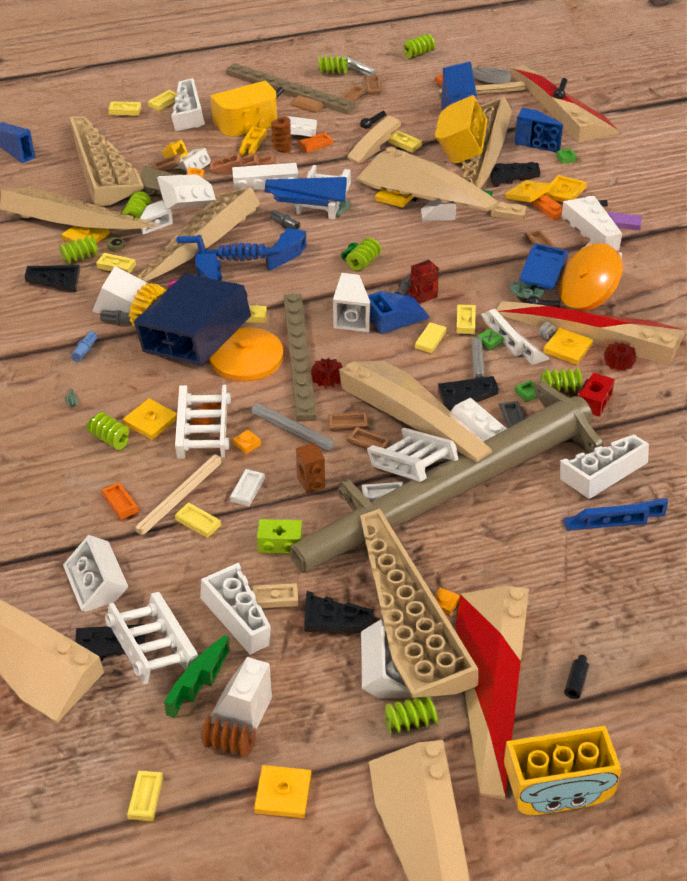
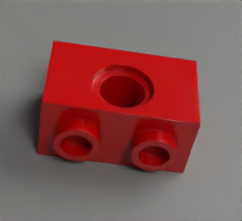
M593 372L591 377L585 380L583 390H579L577 396L582 397L588 403L592 415L600 417L613 394L615 379Z

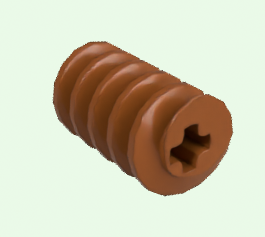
M280 117L271 122L272 147L281 153H287L292 149L291 120L288 117Z
M208 716L203 725L201 736L203 745L206 748L212 746L214 750L222 749L223 752L231 750V753L234 755L240 752L242 757H247L254 746L256 729L254 727L251 733H248V725H244L240 731L239 723L235 722L231 729L230 721L228 720L221 726L220 718H217L215 723L212 724V717Z

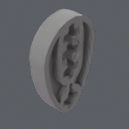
M472 68L475 79L497 84L511 81L510 71L494 68Z

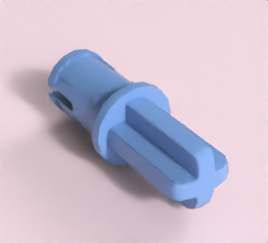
M90 331L83 340H80L77 348L71 353L72 359L80 362L85 354L91 351V346L98 338V335Z

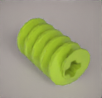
M430 34L406 40L403 45L404 54L408 59L429 53L435 49V41Z
M319 55L318 65L321 74H323L324 70H326L327 74H329L330 70L333 74H335L336 70L338 74L341 73V70L346 74L348 70V55L346 59H344L343 55H341L340 59L338 55L334 59L332 55L329 56V59L324 55L323 59H321Z
M141 191L133 193L122 211V215L133 216V220L140 218L147 205L151 204L150 196Z
M93 235L90 238L88 236L84 237V240L79 238L78 243L72 240L71 244L69 242H66L64 246L59 244L61 257L69 264H71L72 258L75 262H78V256L84 260L85 254L88 258H91V252L94 256H97L98 249Z
M365 238L347 255V265L353 271L364 270L381 253L380 244L375 239Z
M578 368L574 370V373L572 369H567V372L564 369H560L559 373L556 369H553L551 374L548 369H545L543 373L542 371L540 373V382H547L559 392L561 388H564L565 393H567L569 387H571L573 393H575L577 387L581 390L582 378L581 371Z
M100 412L92 417L86 425V430L89 433H92L116 450H122L128 443L129 428L116 419H112L111 416L106 415L104 412Z
M429 696L423 697L422 701L416 697L413 700V704L407 699L404 701V706L399 701L395 703L394 708L390 703L385 706V722L390 735L392 727H395L396 731L400 733L401 725H404L407 731H410L411 723L414 724L416 729H419L420 721H423L424 725L429 727V719H432L434 724L438 725L437 712Z

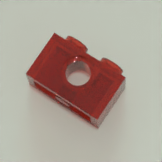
M426 260L411 266L409 293L419 304L438 297L439 268L432 261Z

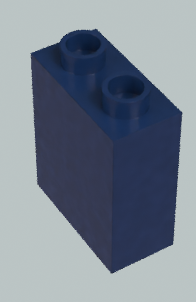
M184 274L133 322L143 352L202 366L251 317V312L244 285Z

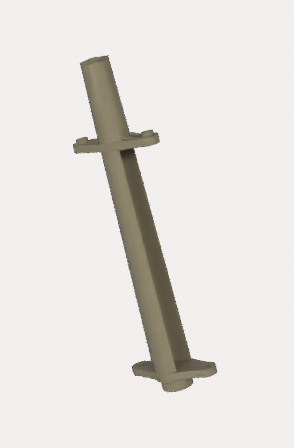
M541 381L535 384L534 392L545 409L483 441L492 449V453L480 461L476 462L463 454H459V460H448L426 472L427 478L421 482L411 480L372 502L350 480L347 479L339 483L338 494L341 499L346 500L353 511L292 544L290 547V558L301 573L307 572L365 543L360 515L380 509L393 529L569 439L581 445L589 453L594 452V448L604 447L601 438L590 425L593 416L588 403L579 396L566 397L547 382Z

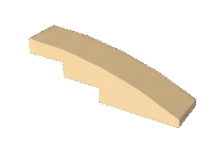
M390 115L386 117L357 143L347 156V159L360 164L379 152L380 145L391 138V132L401 127V121Z

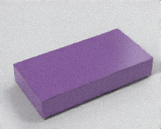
M608 212V215L618 228L640 230L642 216Z

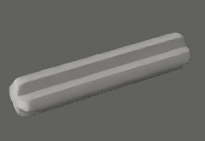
M348 58L349 68L367 76H375V69Z
M474 337L471 343L474 378L484 377L482 339Z

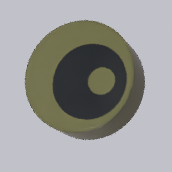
M111 237L106 242L107 248L110 251L117 252L124 248V241L121 237Z

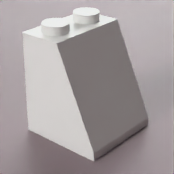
M115 266L102 286L92 312L100 314L101 311L118 312L120 310L124 313H130L129 308L132 305L131 302L134 299V295L147 282Z
M341 273L333 298V328L362 332L370 331V300L360 275Z
M249 657L244 660L229 680L211 714L212 723H215L216 719L220 718L221 726L228 720L230 721L231 729L235 722L239 723L240 731L244 725H248V733H251L254 727L257 730L272 699L269 663Z

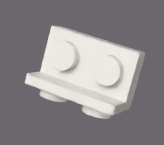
M288 116L291 120V134L309 137L316 135L317 120Z
M206 148L192 150L181 158L178 166L174 167V169L181 168L187 173L188 167L204 168L211 161Z

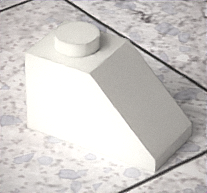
M439 198L435 201L431 200L421 209L422 221L456 220L455 202L449 201L444 203Z
M163 201L147 205L140 219L156 223V227L141 228L142 234L173 224L171 209H166Z

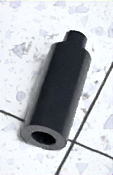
M579 655L578 659L572 662L564 694L571 699H579L583 691L589 669L585 655Z

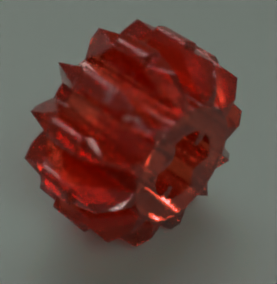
M623 341L622 343L614 342V344H609L606 351H604L605 365L610 366V369L626 372L627 369H632L636 362L635 348L630 347V344H623Z
M329 357L328 359L321 358L320 361H315L311 369L313 382L317 383L318 387L324 385L325 388L340 384L339 370L342 368L341 362H337V359L330 360Z

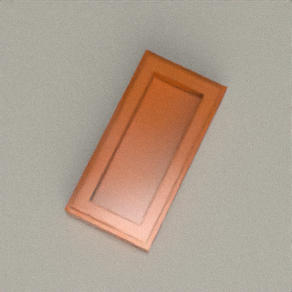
M324 132L300 140L298 143L299 147L308 153L332 145L333 139Z
M120 482L101 490L102 496L120 520L139 512L137 504Z

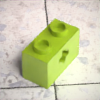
M259 519L257 533L258 553L291 554V545L302 539V520Z

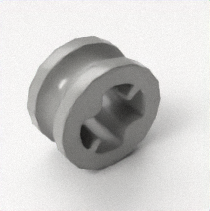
M545 322L539 330V336L549 341L556 333L557 328L551 325V323Z

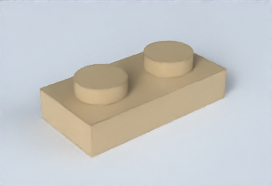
M499 202L500 206L491 210L492 217L524 221L527 206Z
M297 583L253 586L256 602L261 608L298 606Z

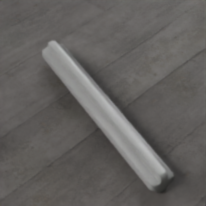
M255 403L252 406L253 414L311 443L315 442L317 446L327 451L334 447V440L259 403Z

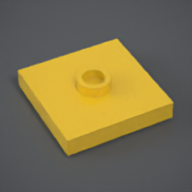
M557 175L551 182L552 189L545 194L554 201L563 203V201L577 199L587 187V182Z
M525 180L506 192L505 196L506 199L533 202L552 189L551 183Z
M387 188L381 189L375 195V201L402 208L413 199L412 194H400L399 190L389 192Z
M72 226L62 233L61 236L67 242L71 243L72 240H75L78 243L79 238L84 240V237L88 236L90 238L93 235L96 243L109 235L110 232L108 228Z
M559 327L545 345L543 353L578 365L593 345V339Z
M148 398L122 420L125 426L153 440L177 420V413Z
M262 765L254 814L305 819L312 771Z

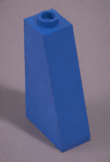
M4 122L0 123V147L21 163L34 159L35 153L30 130Z

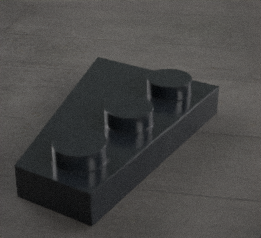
M534 162L497 163L494 165L491 175L495 188L499 187L500 183L512 184L513 180L519 179L524 181L540 177L541 171L539 164Z
M27 266L25 281L27 283L76 292L80 266Z
M494 376L438 384V391L443 405L449 411L455 405L469 398L480 402L497 395L499 392Z
M310 591L306 593L304 632L361 633V631L373 625L372 609L348 602L341 604L333 601L331 597L325 596V598L314 596V593Z
M145 624L127 625V627L130 629ZM111 627L76 628L75 642L99 656L100 661L115 654L118 656L125 654ZM145 634L134 637L138 645L145 643Z

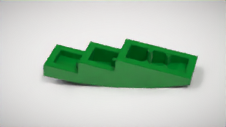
M222 636L208 647L177 680L164 701L166 716L175 718L184 700L194 702L203 684L213 685L230 652L229 636Z

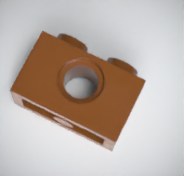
M316 443L296 448L297 478L306 494L325 488V458Z

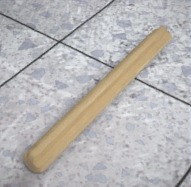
M511 82L477 85L475 88L477 95L525 90V83ZM442 89L438 90L440 98H442Z
M216 454L212 455L135 526V531L140 535L148 532L222 463L221 457Z

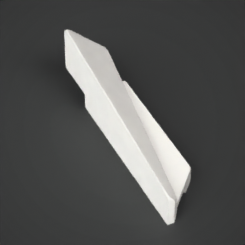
M496 309L480 314V317L492 330L503 336V343L515 356L523 355L531 365L550 359L514 330Z

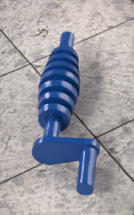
M201 235L177 236L176 238L177 243H197L199 254L216 253L220 260H225L226 257V260L231 261L233 259V261L240 260V262H244L245 260L251 261L252 257L254 260H257L259 256L263 259L266 255L281 254L280 247L266 248L264 244L258 246L256 243H253V245L246 243L245 245L244 242H240L239 245L238 243H233L232 246L227 244L226 246H219L218 249L206 250Z

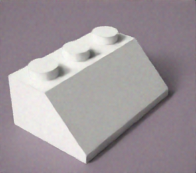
M197 174L157 177L166 209L204 207L216 200L212 185Z
M471 398L455 405L451 410L482 441L507 429Z
M88 535L63 564L82 612L116 602L128 588L109 541Z
M379 620L361 631L362 689L377 698H412L392 662L384 622Z

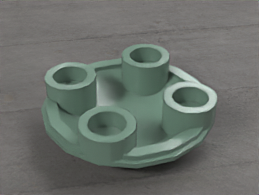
M510 282V291L522 298L528 299L530 296L540 298L545 293V289L541 288V286L526 285L523 282Z

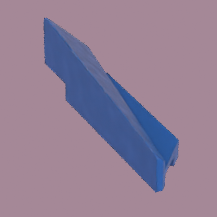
M347 178L265 180L264 192L273 194L277 202L328 206V200L345 203Z
M655 498L622 506L587 508L577 515L565 517L564 523L567 531L647 524L648 517L665 516L668 499Z

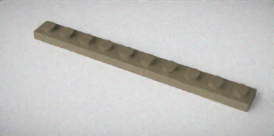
M237 63L232 64L226 69V75L253 84L267 81L275 91L279 87H283V94L293 97L301 95L322 102L326 108L347 115L356 108V103L348 99L339 98L336 95H330L323 91L300 85L299 83L290 82L287 79H281L250 67L241 66Z
M284 295L297 422L316 420V409L302 295Z

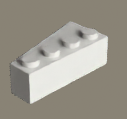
M193 78L179 81L177 97H175V105L173 106L174 112L171 115L175 132L205 125Z
M595 196L563 201L561 218L564 221L568 220L570 226L578 228L582 236L590 238V242L595 244L604 243L610 245L616 251L620 250L622 232Z
M631 435L611 442L609 447L600 446L594 448L592 453L586 455L584 453L577 454L575 459L568 460L566 458L560 460V480L590 499L647 464L649 443L636 435Z
M236 563L202 578L200 598L245 650L251 655L269 646L271 626L261 606H258L256 596L250 590L246 576H243L240 564Z

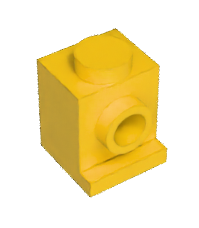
M182 139L175 143L167 144L166 148L161 151L164 158L176 154H181V158L189 154Z

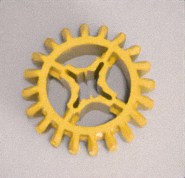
M146 283L145 286H141L140 290H137V294L134 295V299L131 302L132 305L129 308L132 326L135 327L133 321L164 294L166 289L155 283Z

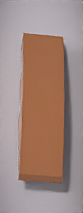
M239 152L210 161V172L233 174L232 167L276 164V158L274 154L259 158L257 153L241 157Z

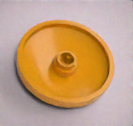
M604 243L592 244L577 252L569 260L560 277L559 295L564 304L573 310L589 311L604 303L613 294L622 276L623 263L620 254L610 245Z
M249 327L239 328L209 358L212 369L226 379L241 382L255 381L271 375L280 367L283 361V346L274 334L266 330Z

